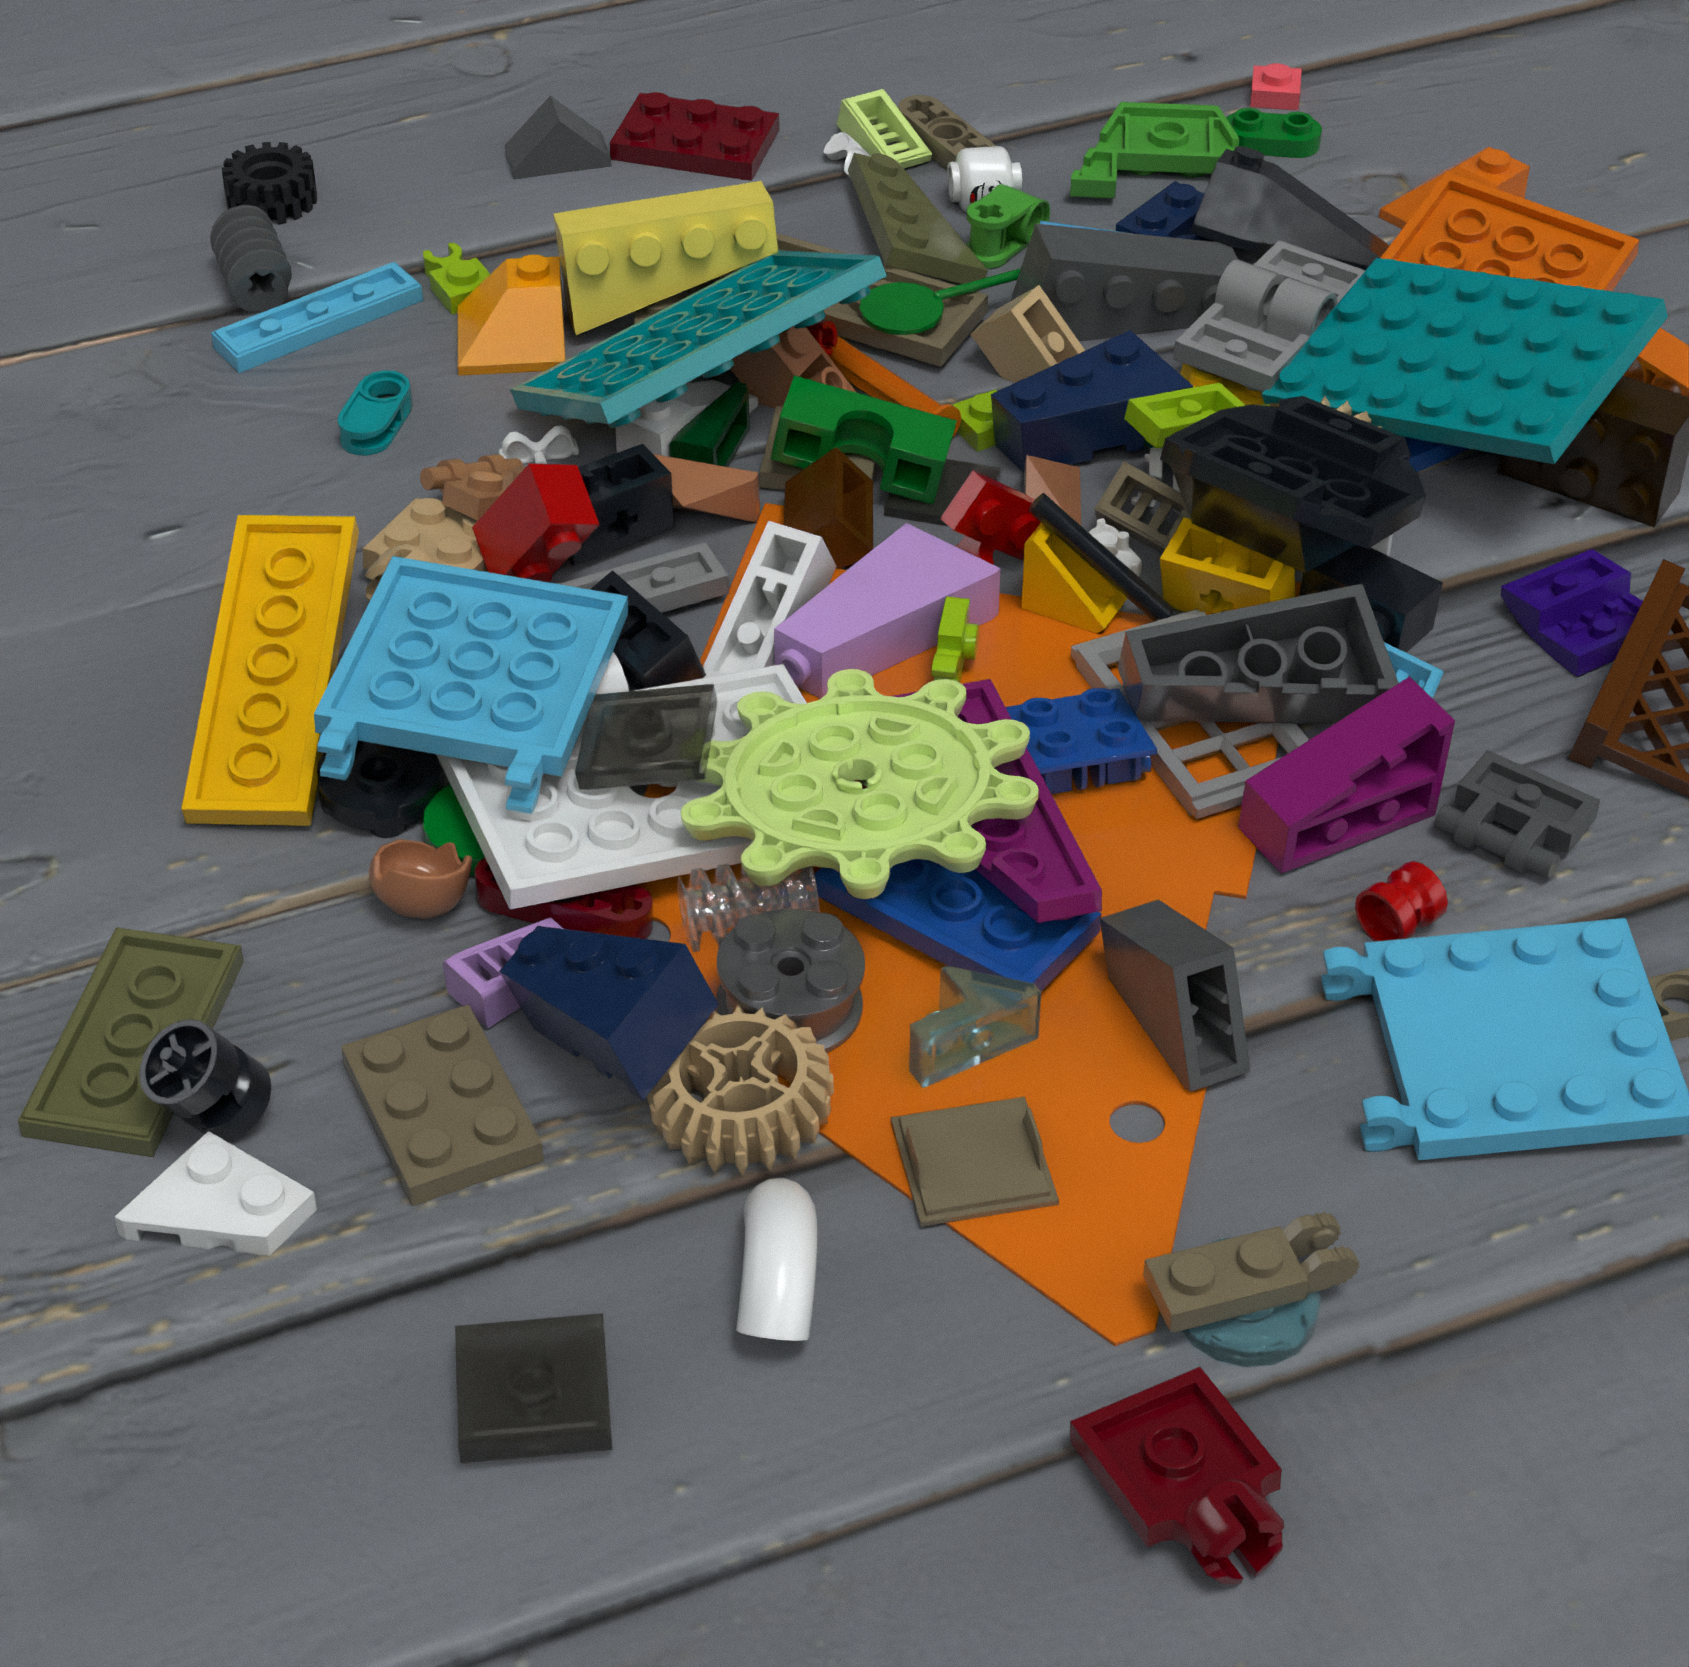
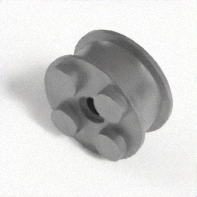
M780 909L745 916L724 937L718 949L717 974L720 985L716 996L719 1004L716 1008L717 1013L721 1016L732 1014L737 1003H739L746 1014H755L762 1007L766 1017L774 1020L787 1014V1017L790 1020H794L797 1024V1028L811 1027L813 1036L816 1038V1044L824 1045L825 1052H830L852 1036L862 1017L863 998L860 986L865 973V957L862 947L857 938L832 914L798 909Z

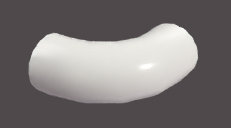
M786 1178L768 1179L758 1184L747 1197L743 1209L745 1246L736 1331L750 1336L775 1340H808L812 1319L817 1263V1216L815 1205L809 1193L797 1182Z

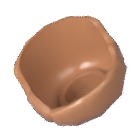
M398 839L379 847L370 864L369 880L375 895L396 914L405 917L431 919L447 914L463 898L469 881L472 857L465 856L463 862H461L456 846L451 842L435 849L433 846L423 842Z

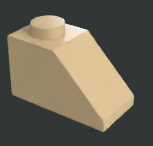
M1040 285L998 308L970 334L1000 377L1014 383L1085 351Z

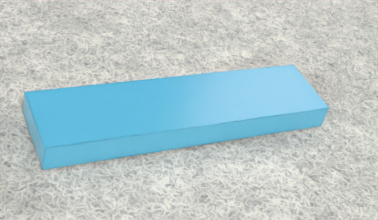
M392 262L211 332L213 348L238 373H241L422 302V285L396 262Z

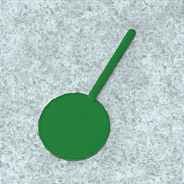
M1021 268L936 292L916 283L895 282L882 284L871 289L870 294L861 299L859 313L866 324L875 330L887 334L909 335L921 333L933 328L942 319L944 312L942 300L1016 281Z

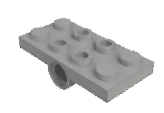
M1280 240L1254 265L1235 259L1226 267L1220 278L1215 303L1175 341L1173 359L1191 365L1201 372L1212 373L1242 384L1247 389L1264 392L1265 389L1271 390L1280 378L1279 375L1282 369L1292 362L1308 338L1365 270Z

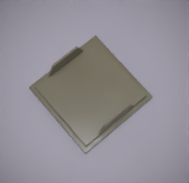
M1025 1097L891 1117V1125L921 1227L1059 1205V1199L1043 1153L1042 1141L1031 1108H1028Z

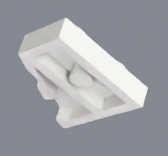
M208 1131L114 1218L118 1234L126 1240L140 1241L143 1231L179 1234L182 1246L204 1249L225 1246L240 1253L270 1256L317 1211L313 1191Z

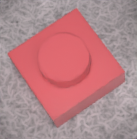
M1280 63L1266 66L1254 65L1250 107L1298 110L1301 68H1290Z

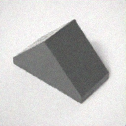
M552 96L548 97L505 144V153L514 179L611 167V157L602 132Z

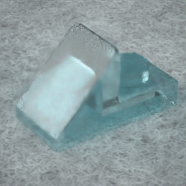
M956 967L941 968L940 1011L932 1012L923 1019L910 1024L909 1071L922 1088H925L1038 1039L1041 991L1034 983Z

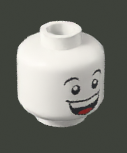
M1001 146L960 150L955 162H948L947 183L950 201L958 202L959 207L967 213V207L971 203L989 194L999 184H1005L1022 191L1020 163H1011L1007 150Z

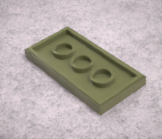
M116 927L18 1119L22 1137L154 1157L173 1114L152 1101L144 1093L139 1076L143 1055L157 1034L175 1022L189 1019L198 1020L213 1029L243 965L244 959L241 945Z

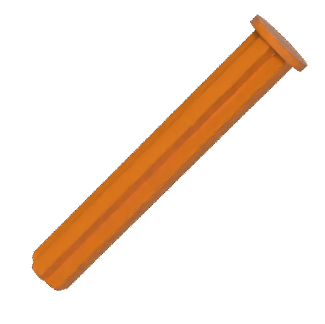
M839 336L836 347L824 345L833 349L834 352L829 355V358L849 383L870 397L957 420L953 437L956 435L961 424V413L955 406L938 403Z

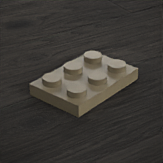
M469 1004L341 1046L344 1066L412 1206L544 1161L542 1142Z

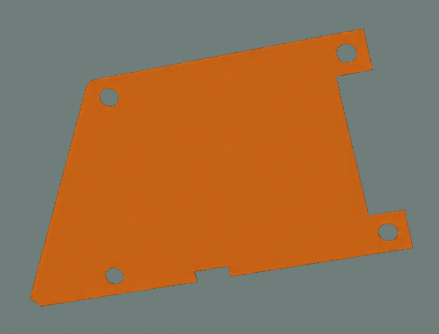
M764 504L729 588V594L725 598L700 658L702 666L707 659L768 521L784 525L783 505ZM843 567L836 568L830 583L847 570H844ZM1295 581V597H1299L1301 582ZM999 593V614L992 620L979 626L976 659H965L960 683L991 679L1005 707L1020 705L1032 698L1056 699L1080 695L1084 691L1092 689V687L1076 668V662L1071 656V646L1154 621L1147 615L1118 611L1104 630L1094 633L1022 609V596ZM937 646L872 675L876 691L885 696L917 692L927 683L934 681L931 671ZM1118 665L1110 667V671L1120 684L1123 685ZM797 687L807 703L820 700L817 696ZM1195 721L1158 731L1172 750L1210 738L1201 725ZM1215 722L1223 734L1258 723ZM1272 736L1235 749L1247 764L1252 767L1275 760L1279 744ZM1222 752L1183 764L1197 783L1236 772ZM1088 766V784L1086 789L1077 790L1072 777V791L1052 794L1102 889L1101 918L1160 900L1206 930L1214 894L1246 899L1257 847L1238 828L1241 805L1196 819L1194 815L1190 816L1152 766L1150 772L1141 773L1140 780L1107 784L1105 781V785L1102 787H1095ZM651 777L644 797L660 798L667 796L676 787L661 786ZM862 784V789L867 788V786ZM741 863L635 884L646 889L652 896L653 921L663 924L669 930L670 939L668 942L686 944L715 998L720 985L717 974L718 949L724 937L736 926L740 919L748 915H757L780 909L807 910L836 916L842 922V925L857 938L864 952L865 973L860 986L863 998V1011L860 1023L852 1036L839 1047L827 1052L829 1070L833 1074L834 1094L831 1095V1112L828 1116V1123L819 1125V1134L913 1201L891 1125V1117L1025 1097L1028 1108H1031L1042 1141L1043 1153L1059 1199V1205L944 1224L1113 1346H1118L1156 1331L1160 1310L1143 1277L1145 1259L1172 1253L1207 1087L1192 1092L1184 1088L1109 980L1101 926L1100 932L1027 1007H1024L814 895L813 875L821 867L810 866L798 869L780 883L772 886H760L751 882ZM777 1075L778 1083L787 1088L791 1086V1083L783 1076ZM1144 1105L1159 1113L1164 1121V1129L1157 1138L1151 1141L1141 1143L1130 1142L1122 1139L1112 1130L1110 1118L1116 1110L1123 1106Z

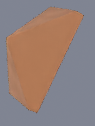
M654 454L671 472L673 508L757 523L760 516L758 472Z
M1026 455L1024 494L1036 499L1039 495L1045 493L1081 525L1080 467Z

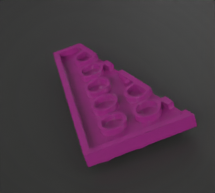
M991 679L963 683V686L966 688V701L962 711L957 716L959 719L972 724H986L1004 719L1012 720ZM916 692L894 695L893 697H905ZM1026 747L1024 754L1020 758L1003 763L994 769L1006 775L1025 777L1034 781L1039 789L1037 803L1031 814L1025 818L985 819L971 825L974 830L985 838L986 842L985 853L976 870L1037 923L1067 920L1078 915L1102 911V889Z

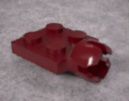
M1201 1367L1070 1421V1443L1147 1547L1170 1540L1183 1544L1204 1572L1223 1585L1240 1584L1244 1579L1227 1557L1232 1551L1246 1570L1256 1577L1275 1561L1283 1549L1281 1530L1285 1528L1284 1520L1266 1499L1268 1494L1280 1490L1282 1469Z

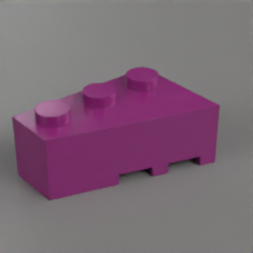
M1409 676L1245 780L1238 828L1282 874L1435 816L1455 720Z

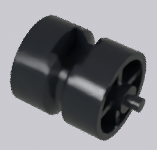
M181 1020L167 1026L151 1041L141 1061L140 1083L147 1097L172 1114L180 1117L204 1135L209 1131L225 1141L240 1137L253 1128L261 1119L270 1100L271 1079L264 1065L239 1047L233 1045L208 1025L198 1020Z

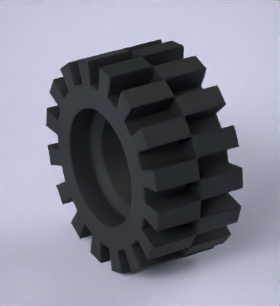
M262 142V148L256 149L251 144L245 146L246 153L236 150L231 153L232 159L226 158L223 162L222 176L228 210L241 205L256 206L265 211L271 220L277 219L279 225L287 223L286 217L289 216L294 220L302 218L301 211L309 213L313 209L312 204L317 203L313 160H311V155L307 151L302 153V148L295 145L288 149V143L279 142L277 147H271V142Z

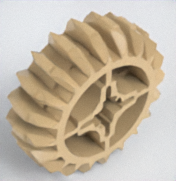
M737 1003L732 1014L721 1016L715 1010L647 1095L648 1102L651 1103V1120L656 1125V1130L663 1132V1139L667 1142L669 1150L682 1149V1153L689 1165L706 1157L708 1165H710L714 1174L725 1163L735 1164L743 1176L749 1163L761 1162L771 1171L776 1155L781 1154L796 1160L800 1150V1143H816L819 1125L828 1123V1116L831 1112V1095L834 1094L833 1074L829 1070V1057L825 1052L824 1045L816 1044V1038L813 1036L811 1027L797 1028V1024L794 1020H790L787 1014L775 1020L766 1017L763 1007L755 1014H746L739 1003ZM778 1074L791 1083L789 1088L778 1083ZM693 1088L703 1093L704 1100L701 1103L690 1095Z

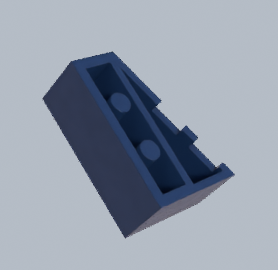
M1129 330L991 394L995 446L1023 473L1026 455L1071 465L1093 460L1092 451L1123 444L1126 452L1144 449L1143 440L1145 438L1124 419L1129 399L1193 388V385L1136 334Z
M537 926L521 940L517 951L499 971L535 1031L575 1057L580 1054L593 1062L599 1073L610 1079L612 1076H615L623 1081L630 1092L642 1101H644L719 1005L686 944Z

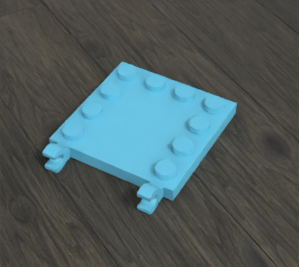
M392 556L314 712L315 733L321 734L317 746L318 752L327 753L320 769V776L346 780L354 763L358 741L509 767L505 777V785L512 786L506 802V809L532 814L539 797L543 773L562 777L628 616V596Z
M1626 918L1365 942L1363 956L1348 947H1333L1323 951V960L1327 974L1321 975V983L1327 1000L1342 1001L1354 996L1372 994L1402 1104H1400L1396 1099L1389 1096H1373L1362 1100L1366 1123L1360 1124V1132L1365 1150L1379 1152L1398 1146L1414 1145L1417 1159L1428 1160L1689 1134V1091Z

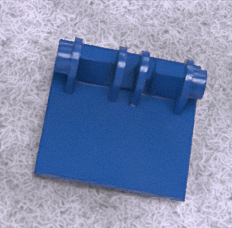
M1092 688L1080 695L1056 699L1032 698L1023 704L1006 707L1012 720L1022 722L1029 728L1030 739L1027 749L1051 794L1072 791V777L1077 790L1086 789L1088 784V766L1095 787L1104 786L1105 781L1107 784L1140 780L1141 773L1151 771L1150 755L1157 754V747L1119 688L1110 690L1106 688Z

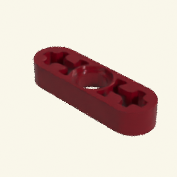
M486 858L481 859L475 867L476 900L482 908L489 912L530 923H536L551 917L562 928L568 930L646 939L652 932L653 899L646 889L638 885L577 896L579 899L573 902L558 903L550 901L510 910Z

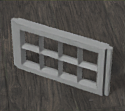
M1198 609L1073 645L1071 646V656L1076 662V668L1092 688H1106L1109 690L1119 688L1129 703L1124 685L1120 684L1109 669L1119 665L1125 632L1205 616L1206 614L1204 611L1200 612ZM1140 721L1157 747V754L1150 755L1151 766L1190 816L1194 815L1196 819L1242 805L1245 780L1280 759L1250 767L1235 748L1273 736L1288 754L1309 740L1296 723H1257L1223 734L1215 722H1198L1210 738L1172 750L1158 731L1190 721ZM1222 752L1236 772L1197 783L1183 764Z

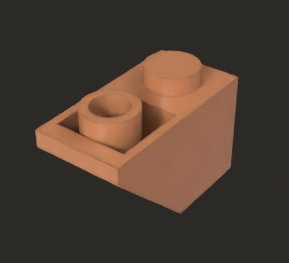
M793 326L779 333L780 341L776 345L756 353L746 351L733 358L734 366L731 370L740 382L747 384L749 393L758 397L759 404L774 409L776 406L784 405L794 375L856 392L806 327L796 329Z

